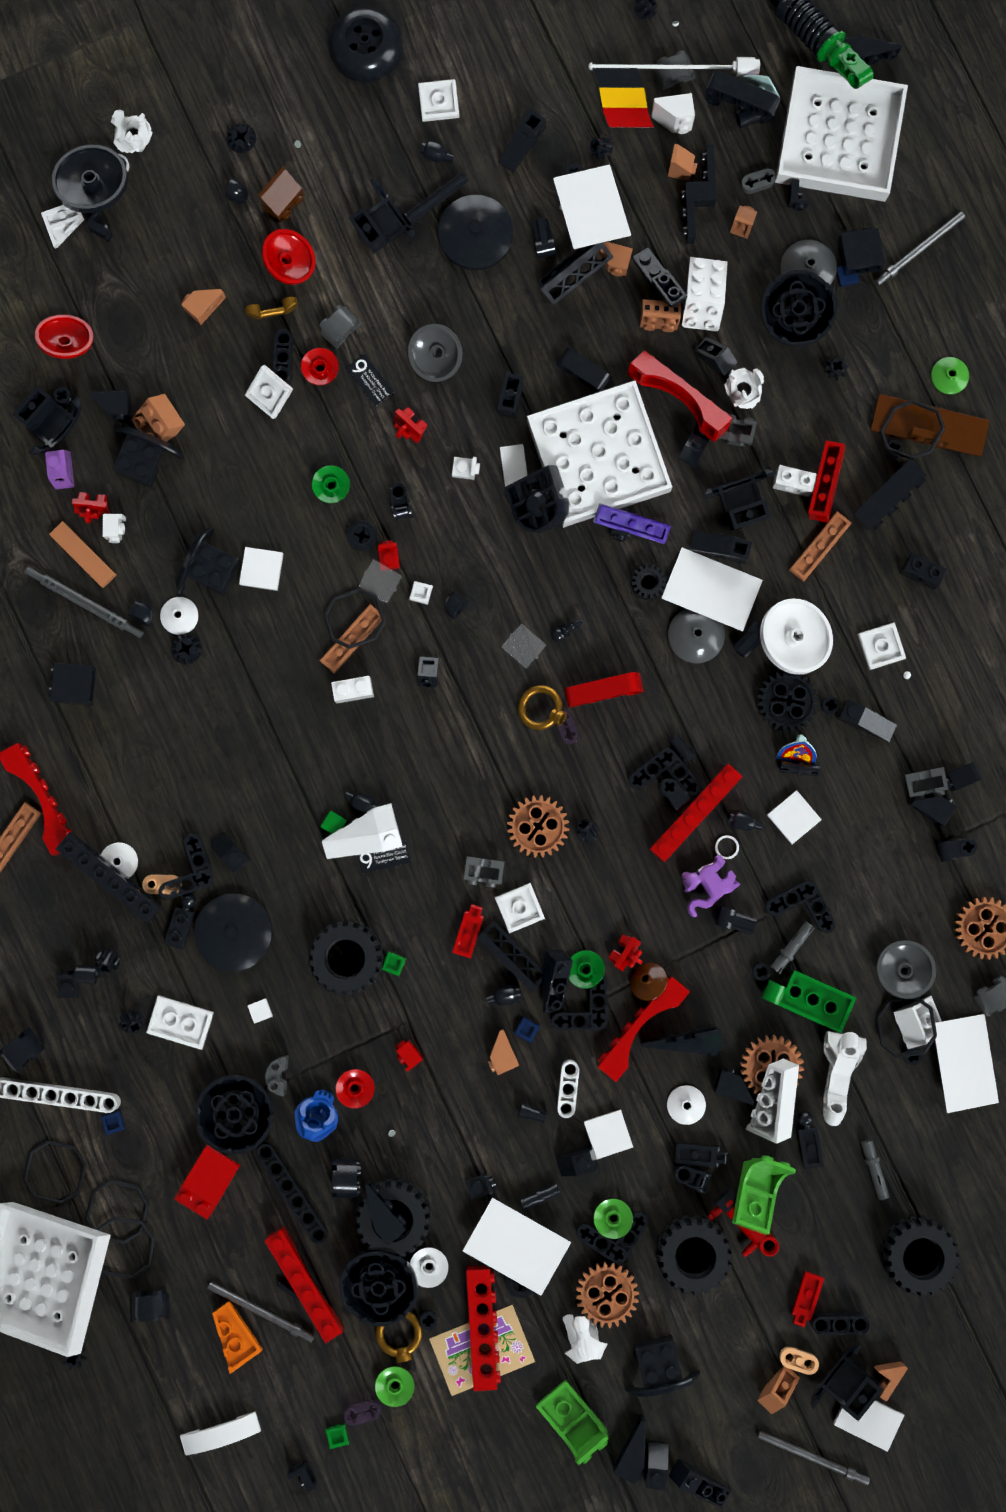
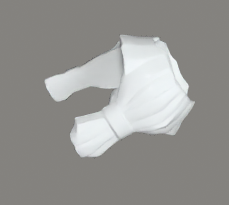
M122 110L114 112L111 123L116 126L114 130L115 146L121 152H142L150 142L153 133L151 132L150 124L145 119V115L142 113L139 117L136 115L128 117L124 116V111ZM132 128L137 129L138 134L132 136V133L128 130Z
M746 368L735 371L731 370V374L724 386L727 395L735 407L739 406L740 408L748 409L756 406L762 394L764 376L757 368L753 369V373ZM745 382L751 386V393L748 396L744 390L742 393L738 391L737 385L739 383Z
M570 1314L564 1316L563 1322L571 1344V1349L565 1352V1354L577 1364L593 1359H601L607 1343L599 1341L597 1325H593V1318L589 1320L585 1316H577L574 1319L573 1315Z

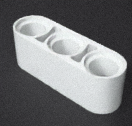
M566 1060L561 1066L557 1110L563 1118H569L575 1112L579 1067L574 1060ZM568 1064H573L576 1067L573 1074L565 1072V1067ZM565 1084L573 1085L574 1089L571 1093L563 1092ZM564 1103H568L571 1105V1111L563 1113L560 1109Z

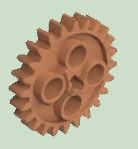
M541 795L539 800L536 801L535 796H532L531 802L525 798L526 804L523 805L521 802H518L520 808H513L516 814L509 815L513 819V822H507L508 825L512 826V829L507 831L508 833H513L510 840L516 839L514 847L520 845L519 852L526 849V856L533 852L534 858H536L538 853L543 858L546 851L549 855H552V848L558 851L557 844L564 845L561 838H568L563 834L569 831V828L564 827L569 821L563 820L567 813L561 814L560 811L563 807L556 808L557 801L551 804L550 797L543 801V796ZM533 808L541 810L542 815L540 818L535 819L531 816ZM548 812L549 816L542 824L543 830H538L533 838L528 841L527 838L535 829L533 824H538L545 813ZM550 819H554L557 822V827L554 830H550L546 826V822ZM526 823L530 826L528 834L520 832L519 827L521 824ZM537 835H543L546 838L544 845L540 846L535 843Z
M981 897L980 902L978 898H974V904L967 902L968 908L961 907V910L964 912L963 914H956L960 921H954L955 924L959 925V928L954 929V931L959 932L955 939L962 940L959 946L966 945L964 952L972 950V957H975L978 953V959H983L985 954L986 960H990L991 954L994 958H998V952L1001 955H1005L1006 904L1000 906L1001 900H997L994 903V898L990 897L987 902L986 897ZM984 909L989 913L986 920L981 917V912ZM997 915V919L991 922L994 916ZM999 922L1003 925V930L1000 933L996 930V925ZM971 924L976 926L974 934H970L968 930ZM983 925H988V932H983L985 930ZM986 937H989L991 940V944L988 947H985L983 944V940Z
M773 1034L772 1039L769 1040L768 1036L765 1035L764 1041L759 1037L757 1038L758 1044L750 1042L753 1047L752 1049L745 1048L748 1055L742 1054V1058L746 1061L740 1062V1065L745 1067L740 1071L741 1074L746 1075L743 1077L744 1082L749 1081L747 1084L748 1088L754 1086L753 1092L755 1094L759 1090L760 1093L762 1091L763 1079H758L757 1074L767 1071L768 1065L772 1063V1050H775L773 1062L778 1061L779 1055L787 1054L786 1060L797 1065L804 1063L803 1059L798 1058L801 1056L800 1051H796V1045L790 1046L791 1041L789 1039L784 1043L783 1036L777 1040L775 1034ZM762 1052L768 1053L766 1059H758L759 1055ZM799 1066V1071H804V1068ZM798 1073L799 1079L802 1078V1075L800 1073Z
M604 1262L603 1267L600 1268L599 1264L596 1263L595 1270L589 1267V1275L583 1272L585 1280H578L582 1287H576V1290L581 1292V1294L575 1295L576 1299L581 1300L577 1303V1306L584 1307L580 1312L581 1314L588 1313L586 1318L589 1320L593 1318V1325L600 1321L601 1328H603L605 1323L611 1328L612 1322H615L618 1327V1320L621 1319L626 1323L625 1316L632 1317L630 1309L636 1310L633 1303H639V1300L634 1296L638 1295L639 1291L633 1289L638 1285L637 1282L631 1283L634 1279L633 1275L627 1277L628 1269L623 1272L621 1271L622 1265L615 1268L612 1262L610 1267H607L606 1262ZM608 1276L615 1278V1282L612 1285L605 1284V1279ZM619 1284H622L621 1288L614 1290ZM593 1287L599 1289L598 1295L594 1297L588 1294L589 1290ZM604 1291L610 1293L611 1297L609 1299L604 1297ZM619 1293L626 1295V1299L622 1302L616 1300V1295ZM601 1299L596 1305H593V1302ZM601 1305H609L610 1310L607 1313L600 1312Z

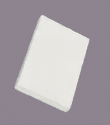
M158 995L146 1033L202 1050L214 1012Z
M875 1400L859 1421L846 1412L841 1405L833 1424L888 1452L904 1414Z

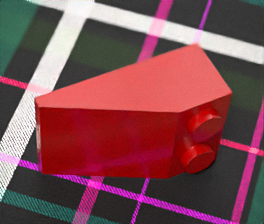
M206 1145L174 1200L208 1220L240 1165Z

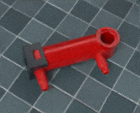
M729 1188L714 1200L718 1206L708 1215L711 1221L722 1212L727 1214L731 1220L733 1219L737 1196ZM737 1225L752 1241L742 1251L744 1257L751 1254L756 1248L765 1256L770 1257L777 1254L779 1243L771 1233L764 1235ZM766 1241H773V1246L770 1249L764 1248Z

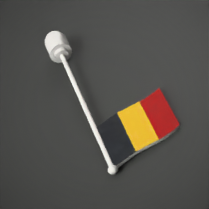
M737 57L732 65L592 64L591 62L588 68L590 70L593 69L598 83L603 113L609 127L654 128L648 113L645 90L638 69H732V73H735L736 77H743L745 75H759L760 59H755V57Z

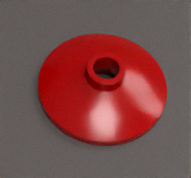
M315 348L307 352L303 357L301 371L304 378L311 384L326 385L337 376L339 363L334 353L330 350ZM323 366L324 370L318 371L317 368Z
M351 1069L344 1072L336 1083L338 1100L349 1108L365 1106L374 1095L375 1087L372 1078L368 1073L360 1069ZM354 1084L358 1085L356 1091L351 1090V1086Z

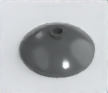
M801 240L792 244L785 251L781 259L780 272L783 274L787 271L799 269L812 271L831 285L836 276L837 263L834 254L825 244L816 240ZM808 261H812L814 265H809Z
M429 324L419 328L413 334L409 342L408 357L412 368L420 377L428 381L440 382L451 378L458 371L462 362L463 352L459 338L451 329L441 324ZM438 348L442 350L441 355L438 353Z
M684 609L671 621L668 629V641L672 651L683 661L694 664L704 663L713 659L722 649L725 641V629L721 622L689 609ZM695 630H699L701 636H696L694 634Z
M897 941L887 946L879 956L877 976L883 988L893 996L902 999H913L923 995L931 988L936 977V965L932 955L924 946L913 941ZM901 969H906L907 975H903Z

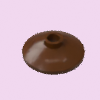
M646 963L638 967L634 971L630 982L633 994L645 1001L658 998L667 986L665 970L655 963Z

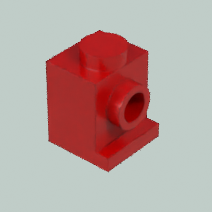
M403 1040L395 1046L398 1053L396 1057L402 1065L407 1064L405 1068L407 1072L424 1059L410 1040L407 1042Z

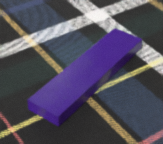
M599 503L593 520L594 523L665 544L671 528L669 524Z

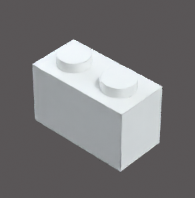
M370 676L331 682L336 703L374 697Z

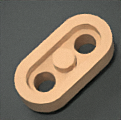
M148 875L143 880L142 886L145 892L158 894V889L163 883L179 877L175 875ZM150 881L155 882L154 888H150ZM176 882L174 883L175 887L168 889L167 886H165V889L162 891V893L170 894L172 891L177 890Z
M785 1347L779 1354V1359L786 1368L807 1375L814 1374L819 1368V1362L812 1353L794 1347ZM790 1353L792 1358L788 1360L786 1355ZM806 1360H811V1364L808 1366L804 1363Z

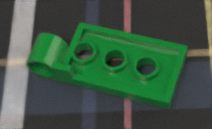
M795 970L792 971L786 987L769 980L761 997L839 1033H842L856 1001V997ZM793 986H797L800 989V994L797 997L790 995V989ZM811 994H815L818 997L815 1005L808 1003V997ZM829 1002H833L836 1006L835 1011L832 1013H828L825 1009L826 1004Z

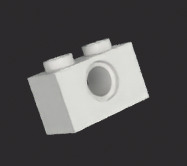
M779 465L772 488L807 497L812 494L817 476L816 473Z

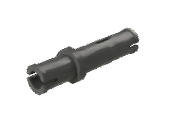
M805 921L784 950H780L781 954L770 967L778 974H781L789 961H793V956L815 928Z
M871 1139L861 1142L866 1158L864 1161L868 1165L879 1200L889 1198V1193L879 1164L880 1157L876 1154L873 1141Z

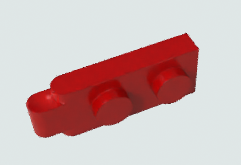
M471 904L470 911H465L452 953L471 958L484 918L483 915H480L483 907Z
M804 1271L791 1315H794L793 1324L805 1327L807 1320L811 1321L824 1277Z

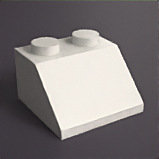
M692 93L654 98L652 118L672 133L685 134L691 131L695 117Z
M932 996L922 999L933 1008L935 1023L942 1022ZM916 1001L893 1012L908 1049L926 1045L930 1041L933 1031L928 1008Z

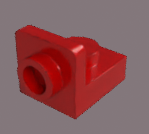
M383 541L381 545H377L381 571L400 569L397 544L393 543V541Z

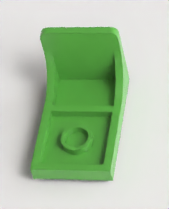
M770 1156L752 1158V1160L743 1162L732 1219L733 1224L764 1235L770 1234L778 1188L785 1177L795 1174L796 1169L790 1167L789 1163H778L773 1161L774 1158Z
M566 1379L536 1404V1408L570 1448L578 1465L582 1462L583 1464L587 1463L592 1458V1453L597 1449H603L607 1445V1428Z

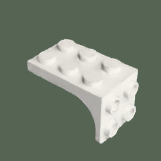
M690 257L686 293L688 298L685 301L682 319L683 327L709 331L719 330L725 304L727 261Z

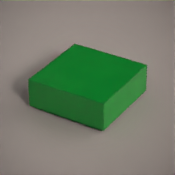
M330 811L321 828L333 834L337 830L343 829L347 820Z
M388 951L382 970L400 976L407 958Z
M345 1423L325 1429L330 1449L349 1445L350 1442Z

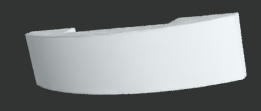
M255 1411L204 1430L198 1429L182 1434L180 1439L185 1455H191L240 1441L261 1432V1428Z

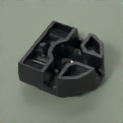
M547 465L504 487L514 520L525 531L544 533L563 524L569 514L570 502L568 498H563V495L559 492L564 488V484L558 467L555 465ZM537 483L540 484V488H536L530 491L529 486L535 485ZM553 493L554 501L548 499L549 494ZM542 503H545L544 510L540 509ZM526 507L528 513L523 516L518 515V508Z

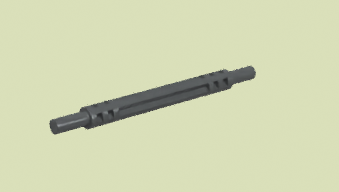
M30 567L26 569L25 573L40 581V584L46 586V588L62 595L122 631L126 630L138 638L143 636L144 632L129 624L128 620L84 597L47 574L43 575Z

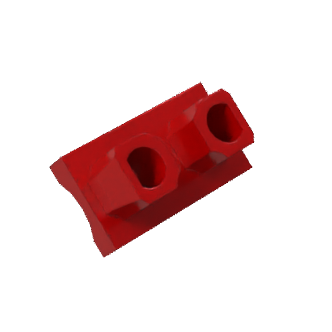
M409 407L402 411L398 409L392 420L395 423L394 428L397 430L395 436L398 439L402 436L407 440L411 438L417 444L421 440L427 424L423 420L414 423L411 420L414 417V412Z
M79 492L77 499H72L74 512L79 514V517H85L86 523L90 524L92 518L99 519V516L103 517V514L110 513L106 495L98 494L96 500L91 501L89 494Z
M622 935L619 944L625 947L624 951L620 954L613 950L608 958L621 971H624L627 965L633 968L636 962L641 965L643 961L639 957L642 951L638 948L642 942L635 937L631 938Z

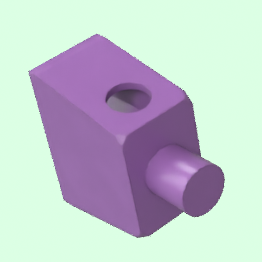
M67 450L45 452L47 475L56 490L73 488L74 478L71 452Z

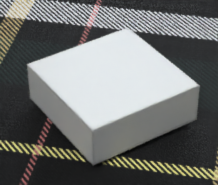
M414 581L410 600L428 605L433 586Z
M266 998L248 1005L254 1024L273 1017Z

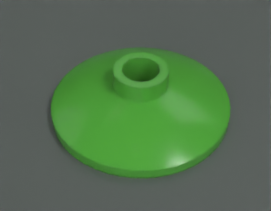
M946 357L934 365L931 371V380L934 387L941 393L956 394L966 387L969 380V371L961 360L954 357ZM949 371H953L955 376H950Z
M607 1199L600 1203L595 1210V1227L606 1238H621L632 1227V1211L625 1202L619 1199ZM611 1215L617 1216L616 1222L610 1220Z
M388 1367L376 1379V1395L387 1406H402L411 1399L414 1393L413 1377L402 1367ZM392 1382H398L399 1386L394 1388Z

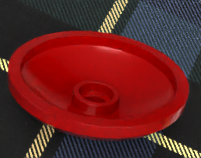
M279 229L269 234L264 240L261 250L262 260L266 269L274 278L285 284L296 285L305 282L312 275L316 263L315 254L309 242L302 235L289 229Z
M55 315L39 323L35 330V341L44 353L55 358L71 359L83 355L90 349L93 343V332L91 327L78 317Z

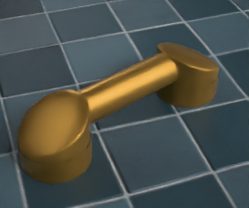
M287 297L282 300V307L261 311L260 305L252 304L246 306L245 311L252 318L262 319L288 314L297 307L298 302L296 297Z

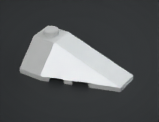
M392 804L372 808L367 811V814L359 819L356 818L348 826L337 830L323 839L322 844L327 859L382 852L402 847L401 836Z

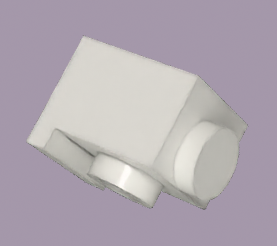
M103 514V537L109 543H120L122 535L125 534V525L122 521H126V517L123 514Z

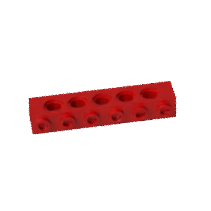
M488 1265L467 1267L466 1273L473 1391L497 1390V1383H501L500 1371H496V1363H500L499 1351H495V1343H499L498 1331H494V1323H497V1311H493L492 1303H496V1292L491 1289V1283H495L494 1271H490V1266ZM482 1283L486 1285L487 1289L484 1292H479L476 1286ZM483 1303L488 1306V1309L485 1312H481L477 1309V1306ZM480 1324H487L489 1330L486 1332L480 1331L478 1328ZM482 1344H488L490 1346V1350L484 1352L480 1349V1346ZM489 1364L492 1368L490 1371L485 1372L481 1369V1366Z

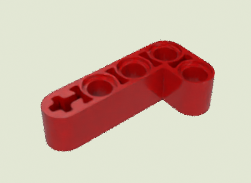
M637 672L625 673L564 688L568 708L644 692L641 675Z

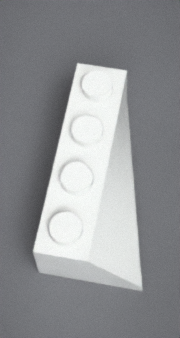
M785 1059L768 1065L762 1082V1091L757 1096L756 1100L758 1102L756 1108L752 1110V1119L747 1125L746 1130L776 1144L791 1138L799 1065Z

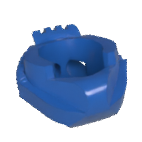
M322 1089L316 1091L314 1097L306 1098L298 1104L296 1110H294L295 1127L299 1136L313 1142H319L336 1129L338 1114L337 1109L333 1106L334 1097L332 1093Z

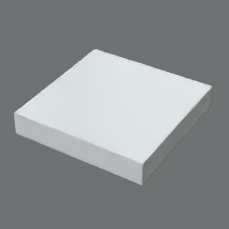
M455 79L418 83L422 122L459 118Z
M263 365L260 367L245 396L274 419L278 416L293 388L267 366Z
M245 547L239 585L278 591L283 553Z
M895 622L857 634L869 670L906 659Z
M797 790L767 814L791 845L821 821V818Z
M531 883L495 897L509 933L545 919Z
M621 1109L584 1121L597 1159L633 1148Z

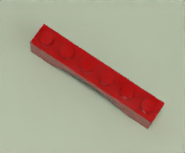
M644 350L630 363L627 373L629 377L641 386L661 389L681 400L693 413L700 432L713 442L728 430L732 417L703 396L697 389L690 386L683 378L659 362L653 355Z
M17 743L0 752V761L7 772L24 780L37 795L44 815L42 839L50 854L57 856L60 852L56 850V847L72 830H68L65 825L67 820L63 813L58 812L56 808L58 806L57 801L53 796L49 795L47 791L49 787L44 779L41 780L38 774L40 772L38 766L30 760L29 756L31 753L29 749Z
M730 764L725 765L649 850L662 862H665L743 776Z
M672 976L667 978V986L664 992L658 998L647 1001L648 1004L644 1009L640 1007L634 1014L635 1020L632 1023L628 1022L622 1029L624 1033L621 1037H616L610 1043L611 1049L608 1053L603 1052L598 1058V1068L617 1082L628 1068L630 1047L641 1026L657 1013L669 1008L678 1007L690 991Z
M283 1226L267 1236L264 1241L322 1339L327 1343L340 1335L344 1330V1326L333 1308L318 1290L303 1264L293 1240Z

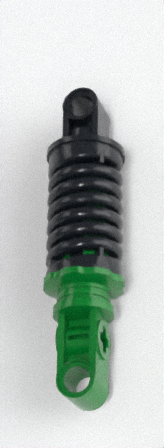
M769 0L776 7L775 16L786 24L800 38L801 42L805 43V46L810 49L819 62L827 60L828 64L834 67L852 88L858 89L873 79L874 74L871 67L851 49L848 43L844 42L846 38L845 32L834 26V23L830 21L829 17L825 16L824 12L820 11L819 7L815 6L814 2H810V0Z

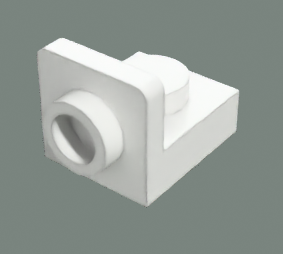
M454 457L452 477L475 480V474L479 475L480 463H477V457H473V459Z

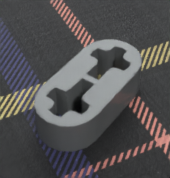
M764 169L748 174L742 179L741 189L746 194L768 189L774 185L776 173L772 169ZM765 175H767L768 178L771 177L770 182H768L767 180H763ZM747 181H749L750 183H754L752 188H750L749 185H746Z

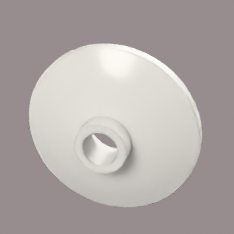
M175 597L168 600L163 605L160 613L163 627L175 635H183L192 631L198 622L199 616L195 604L184 597ZM176 612H181L180 618L175 617Z
M125 843L110 844L101 853L105 859L129 878L138 867V857L135 850ZM116 858L120 859L119 865H115L114 860Z
M683 1085L675 1088L670 1093L667 1100V1109L672 1119L676 1122L689 1125L701 1119L706 1109V1102L703 1094L697 1088ZM689 1102L691 1104L690 1108L684 1109V1103Z
M430 1247L420 1249L410 1260V1265L417 1276L418 1285L432 1288L445 1280L448 1273V1261L445 1255L438 1249ZM431 1263L433 1268L427 1269L425 1265Z

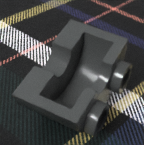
M679 51L674 56L669 58L662 57L657 60L658 65H691L685 51ZM654 69L661 90L671 88L682 81L685 83L696 79L693 69Z
M341 305L336 306L330 318H325L319 325L322 328L320 334L336 349L346 340L351 332H354L362 324L351 311Z
M729 414L732 417L730 426L718 440L724 439L727 444L734 446H744V443L751 446L757 422L749 417H745L744 420H737L735 415Z
M944 767L905 775L909 795L914 797V801L925 799V795L933 793L934 797L945 795V790H949Z
M467 856L464 873L465 884L477 885V882H484L485 887L493 888L496 887V884L501 885L504 862Z
M998 976L992 981L994 984L991 987L987 988V986L980 988L977 991V995L973 997L986 1017L991 1016L997 1010L1000 1012L1006 1008L1005 976Z
M289 1055L281 1056L271 1062L266 1071L265 1078L268 1089L276 1095H286L287 1080L283 1079L282 1072L288 1069Z

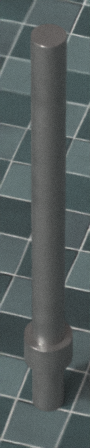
M958 213L897 263L887 267L885 272L874 280L875 284L880 286L887 279H892L902 267L965 218L964 213Z
M210 1282L207 1288L290 1331V1334L295 1337L300 1336L311 1343L315 1337L314 1334L302 1329L301 1325L297 1323L292 1324L213 1282Z
M761 1430L758 1433L757 1438L840 1473L848 1480H856L867 1486L869 1485L870 1478L856 1472L854 1468L849 1466L846 1468Z

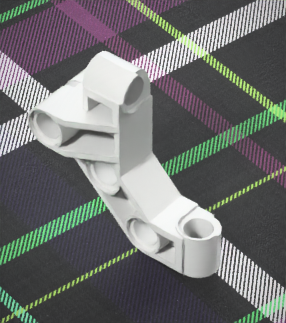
M827 1031L824 1039V1054L830 1065L823 1098V1116L826 1123L831 1126L839 1125L844 1118L847 1110L850 1077L862 1061L867 1049L866 1038H861L853 1032L841 1034Z

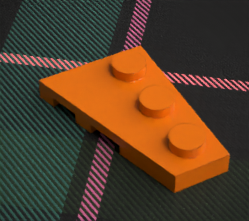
M229 1300L212 1314L221 1339L224 1356L228 1363V1370L231 1374L259 1354L263 1348Z

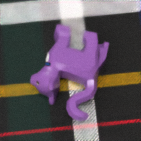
M721 855L715 856L713 863L702 866L694 873L684 872L682 874L685 893L696 889L701 883L708 895L706 901L694 899L688 904V913L692 917H697L695 907L699 906L707 909L724 894L732 892L740 885L735 880L736 875L732 870L726 873L724 879H721L717 874V871L725 864V860Z

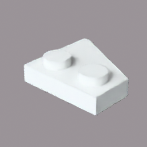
M64 205L41 213L54 248H58L84 221L82 213L70 210Z

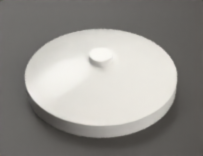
M801 599L783 600L771 607L762 620L760 627L762 647L770 661L781 670L791 674H807L821 667L829 658L833 646L832 629L825 615L812 603Z

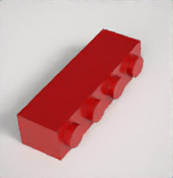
M825 442L808 512L810 520L829 522L846 452L845 444Z

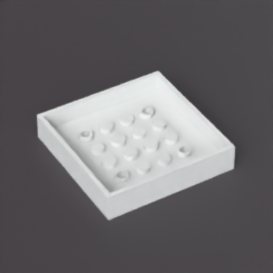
M797 66L792 80L775 183L789 185L792 180H800L799 186L803 188L885 202L891 190L908 85L872 79L860 88L854 89L839 73ZM819 102L820 106H816L814 103ZM805 156H810L811 159L807 160ZM861 165H865L867 169H862Z
M636 381L527 416V424L542 468L547 465L558 467L564 484V488L559 492L563 495V498H568L570 502L569 514L562 524L563 527L594 518L599 503L621 509L671 492L672 485ZM618 415L621 419L616 421L613 417ZM565 433L567 437L561 438L559 435ZM637 468L639 473L634 474L632 469ZM583 486L585 490L580 492L578 487Z
M15 1202L0 1203V1332L66 1357L81 1354L110 1234Z

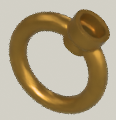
M538 685L528 689L522 695L518 704V713L521 721L527 727L534 730H544L554 724L561 726L567 716V713L562 710V701L559 694L553 688L545 685ZM546 693L553 699L555 707L551 711L548 720L540 723L534 722L526 714L527 701L534 694Z
M409 1312L405 1317L414 1327L413 1341L407 1347L398 1349L390 1347L383 1335L385 1326H376V1340L379 1347L386 1354L396 1357L397 1363L412 1360L411 1353L418 1348L422 1339V1327L418 1318L412 1312Z

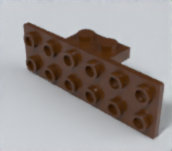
M880 394L875 408L871 431L880 433L892 408L908 401ZM911 404L895 410L884 434L911 440L917 444L932 445L941 426L935 412ZM933 407L939 410L945 426V430L935 448H944L981 457L990 421Z

